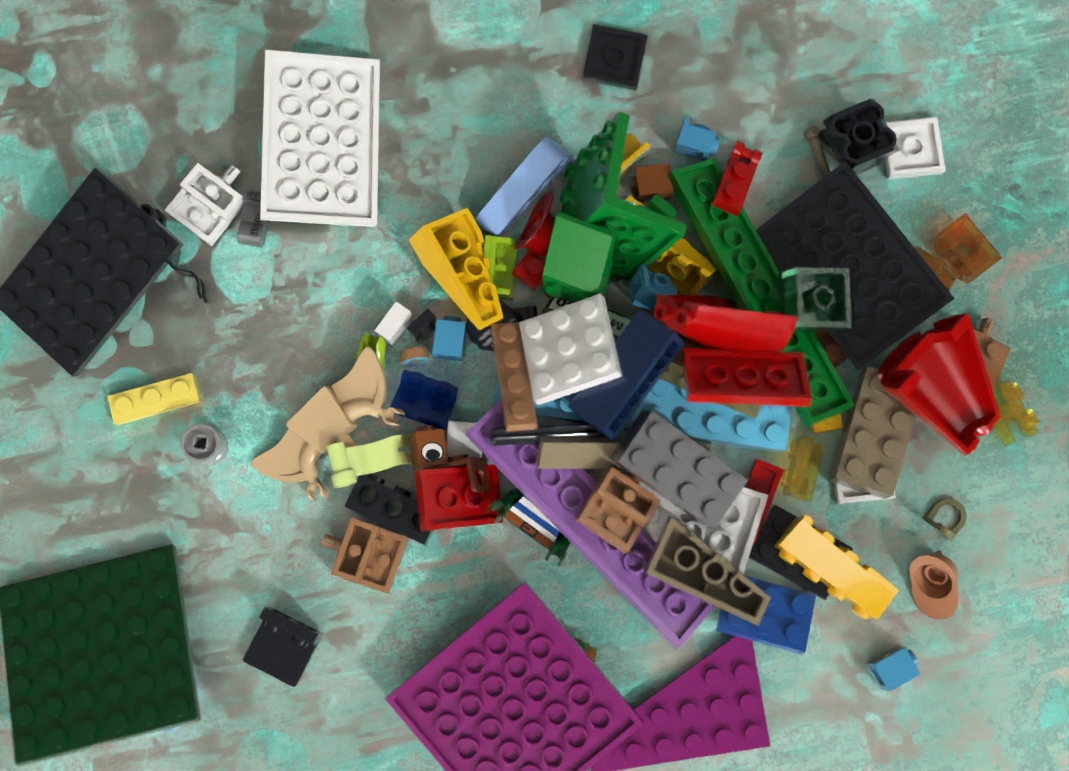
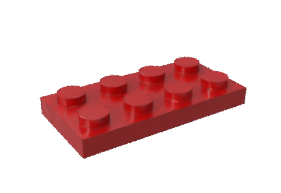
M683 348L682 364L687 402L810 406L812 396L803 353Z

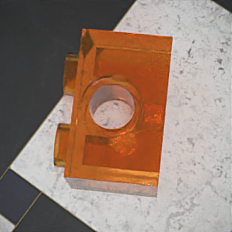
M966 213L931 240L934 244L935 252L950 263L954 275L959 280H964L966 284L972 282L1002 259L1001 255ZM959 245L965 246L968 249L969 256H964L960 253Z

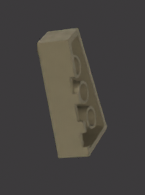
M668 516L644 568L645 573L759 626L771 597L674 518Z

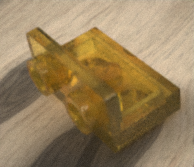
M802 435L796 441L791 442L788 452V458H791L789 468L784 470L781 478L782 495L805 502L812 500L825 450L823 445L813 443L814 438Z

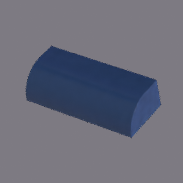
M638 310L615 341L622 377L578 391L567 407L585 422L614 441L685 343L674 330L669 329V327Z

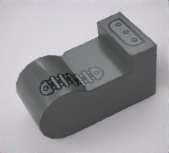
M245 189L237 241L238 244L262 248L270 221L260 220L261 191Z

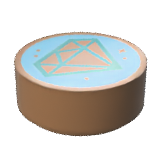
M422 346L410 347L402 350L400 353L401 365L403 366L422 365L430 360L428 349Z

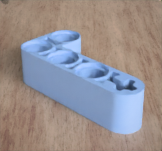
M548 136L545 137L480 211L475 219L476 223L489 235L502 237L553 177L561 176L565 172L568 163L573 162L575 158L555 139Z

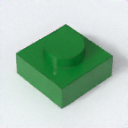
M658 194L646 206L649 210L661 215L675 218L678 214V211Z

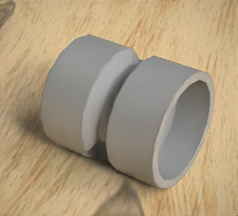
M195 424L189 427L183 434L181 448L185 456L190 460L202 465L211 466L220 463L226 457L228 441L219 430L206 424Z

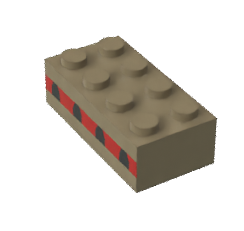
M867 366L859 372L852 396L855 406L848 410L828 481L886 499L894 495L916 415L881 386V380L878 377L879 369Z

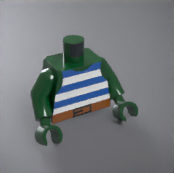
M518 488L509 490L498 501H493L485 510L486 514L490 510H494L498 514V517L494 520L495 523H498L504 517L548 550L545 557L547 561L551 555H556L560 560L557 566L562 565L571 542Z

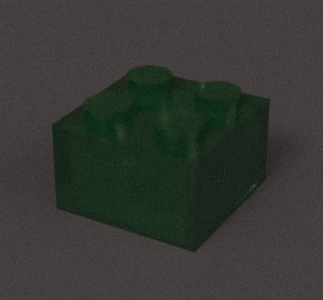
M795 267L779 272L781 313L798 317L794 331L835 332L852 328L849 268Z

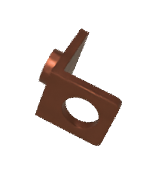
M468 454L451 457V462L436 466L437 469L467 467L472 492H488L490 490L484 458L468 457ZM476 470H478L480 474L481 484H479L477 481Z

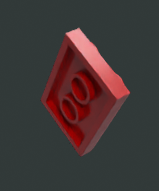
M494 464L485 465L490 489L488 492H472L467 467L414 471L421 532L498 524L494 522L498 517L496 511L490 510L487 514L485 513V510L493 501L500 499L497 467ZM476 470L477 481L479 484H481L480 474L478 470Z

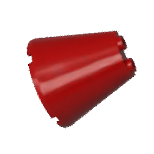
M657 294L654 308L655 318L662 321L669 329L709 349L782 351L789 342L798 319L797 316L777 311H767L765 313L733 309V300L713 295Z
M967 313L939 320L933 323L935 329L927 330L923 335L917 331L905 339L885 358L878 371L881 386L963 456L969 455L976 449L980 442L978 436L988 434L1001 417L970 317Z

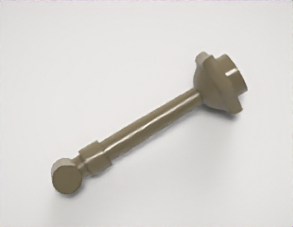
M812 125L804 132V136L810 141L812 151L815 152L825 177L831 171L822 149L821 139L818 138L820 130L817 126Z

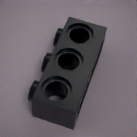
M372 473L368 477L360 475L346 501L345 507L427 546L434 530L421 532V529L415 527L413 520L415 515L419 513L418 502L410 498L412 493L397 485L392 490L383 485L384 479ZM367 487H373L376 491V497L370 503H364L361 499V493ZM392 500H400L403 505L401 513L396 516H391L387 511V506Z

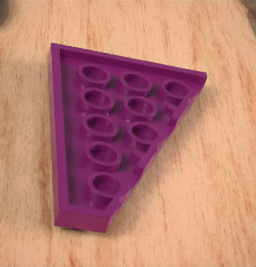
M736 636L732 637L708 656H705L687 669L686 672L662 687L657 693L636 706L634 710L642 718L644 724L591 766V771H617L770 747L753 641Z

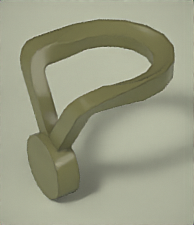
M945 498L937 501L924 515V521L934 527L945 538L952 541L964 527L967 514L960 502ZM946 504L955 506L960 513V520L951 531L941 523L933 521L939 508Z

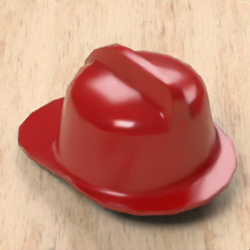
M552 191L545 193L533 208L523 232L514 245L515 250L525 247L539 256H547L555 224V218L549 212L554 197Z

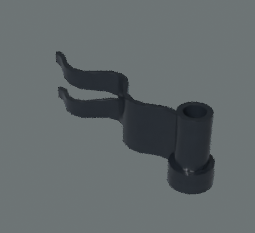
M148 204L141 205L166 227L167 220L162 212ZM180 249L170 261L169 266L181 276L195 278L197 294L201 300L203 299L208 304L204 281L192 271L179 269Z

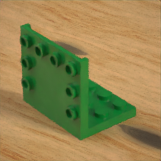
M619 111L611 121L607 120L602 131L598 135H593L589 145L579 151L577 158L573 162L568 163L564 172V178L567 179L566 186L561 192L559 201L562 203L560 212L615 232L611 275L630 282L641 264L648 267L685 235L687 224L677 221L671 216L653 212L645 206L635 205L616 197L630 115Z

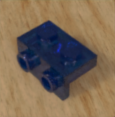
M403 370L400 385L390 407L401 409L405 413V415L394 414L426 425H433L435 428L444 429L445 431L456 405L459 388L446 381H438L426 377L419 372Z

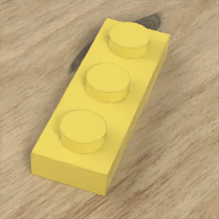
M193 373L107 396L115 425H121L202 402L195 374Z

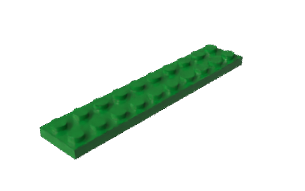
M712 158L671 171L667 176L673 186V190L739 309L765 313L767 311H777L798 317L796 327L789 342L782 351L778 350L777 352H798L804 355L812 400L809 407L794 406L805 428H809L854 407V402L744 208L742 207L738 216H734L711 205L723 174L717 160Z

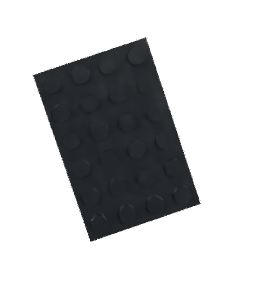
M846 161L756 230L776 266L857 370L868 364L955 299Z
M95 167L0 287V310L72 377L79 376L184 244L105 172Z

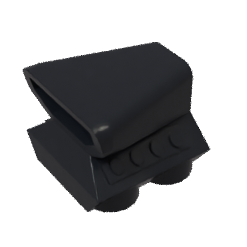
M875 99L865 100L832 114L823 121L826 128L819 131L820 138L842 163L844 161L847 162L856 175L878 166L883 159L899 151L896 144V134L892 129L888 128L884 119V110Z

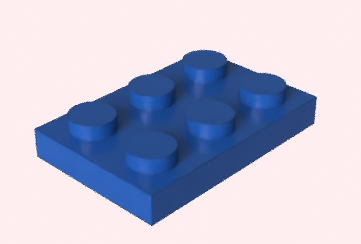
M745 576L771 597L759 626L720 608L716 631L803 655L806 652L816 595Z

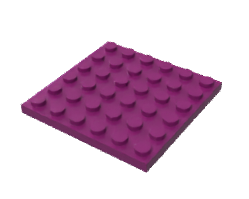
M526 581L385 698L445 771H586L644 724L642 718Z

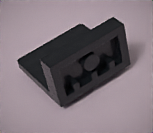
M264 607L259 617L263 621L243 661L295 687L302 677L323 633L273 607Z

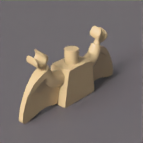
M366 347L361 352L351 371L344 378L331 386L324 385L285 424L288 430L281 441L270 450L254 458L251 462L252 467L278 481L289 483L308 481L309 485L306 489V495L311 500L317 502L315 497L317 489L320 490L322 497L327 498L328 489L317 481V477H319L317 462L322 453H328L326 447L339 442H344L345 448L359 446L349 434L358 426L356 419L361 416L371 415L376 418L382 416L384 423L400 426L401 424L393 421L394 413L405 415L401 409L384 408L387 395L386 379L375 351L370 347Z

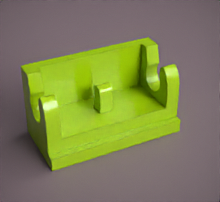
M485 235L484 256L489 258L491 267L488 271L491 283L496 286L499 299L513 300L515 277L511 274L516 267L517 250L514 249L516 242H514L513 238Z

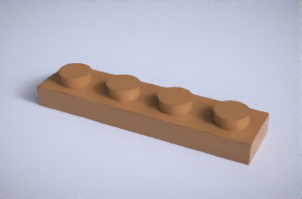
M519 322L492 324L491 336L506 432L534 430L537 427V420Z

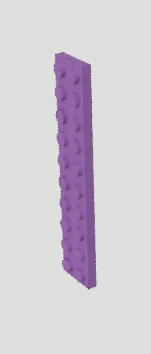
M500 399L465 435L675 649L680 648L715 605L645 573L644 568L656 543L643 529H641L630 551L624 554L575 521L597 484L584 469H538L536 459L539 444L493 446L490 442V431L493 428L505 427Z

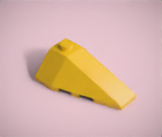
M468 207L423 225L409 239L422 265L478 330L502 320L503 314L496 286L491 283L488 271L491 267L489 258H485L482 243L484 242L483 235Z

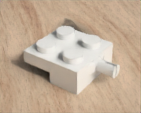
M197 163L181 182L180 186L182 189L164 211L212 247L243 208V196L231 187V183L241 172L233 165H230L224 175L219 177Z

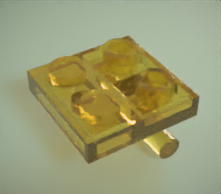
M1008 379L998 383L995 388L1004 404L998 407L1001 417L994 424L993 429H996L1004 445L1008 446L1016 442L1006 424L1012 420L1015 421L1023 437L1029 438L1039 433L1036 426L1040 422L1034 411L1029 408L1025 409L1021 400L1025 396L1017 382L1011 384Z

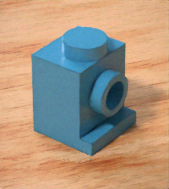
M684 118L674 153L702 161L708 160L710 153L716 154L720 138L716 137V132L711 131L708 126L703 124H695L693 126L689 124V118Z
M641 264L628 283L632 305L651 310L655 308L657 294H677V287L671 285L670 276L648 271L647 265Z

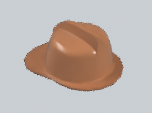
M939 550L934 554L920 555L913 559L910 564L911 587L914 602L919 610L934 619H947L952 616L957 610L959 603L958 569L955 563Z

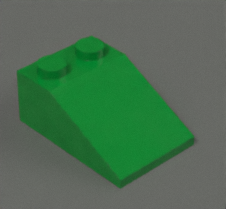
M558 212L543 271V292L548 293L553 298H561L571 303L600 293L604 297L610 287L615 232Z

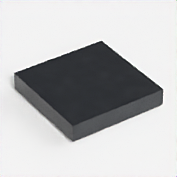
M593 24L582 80L637 91L648 35Z

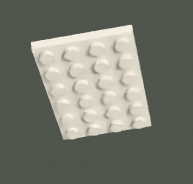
M265 50L260 220L376 227L380 60Z

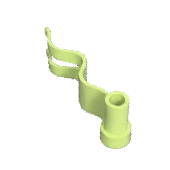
M412 434L396 435L370 444L345 448L344 442L328 445L326 449L334 474L331 476L334 488L356 483V476L376 473L398 465L412 463L410 452L398 451V448L410 445L409 436Z

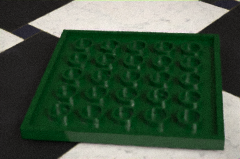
M173 544L0 587V612L15 765L24 766L201 721L177 551Z

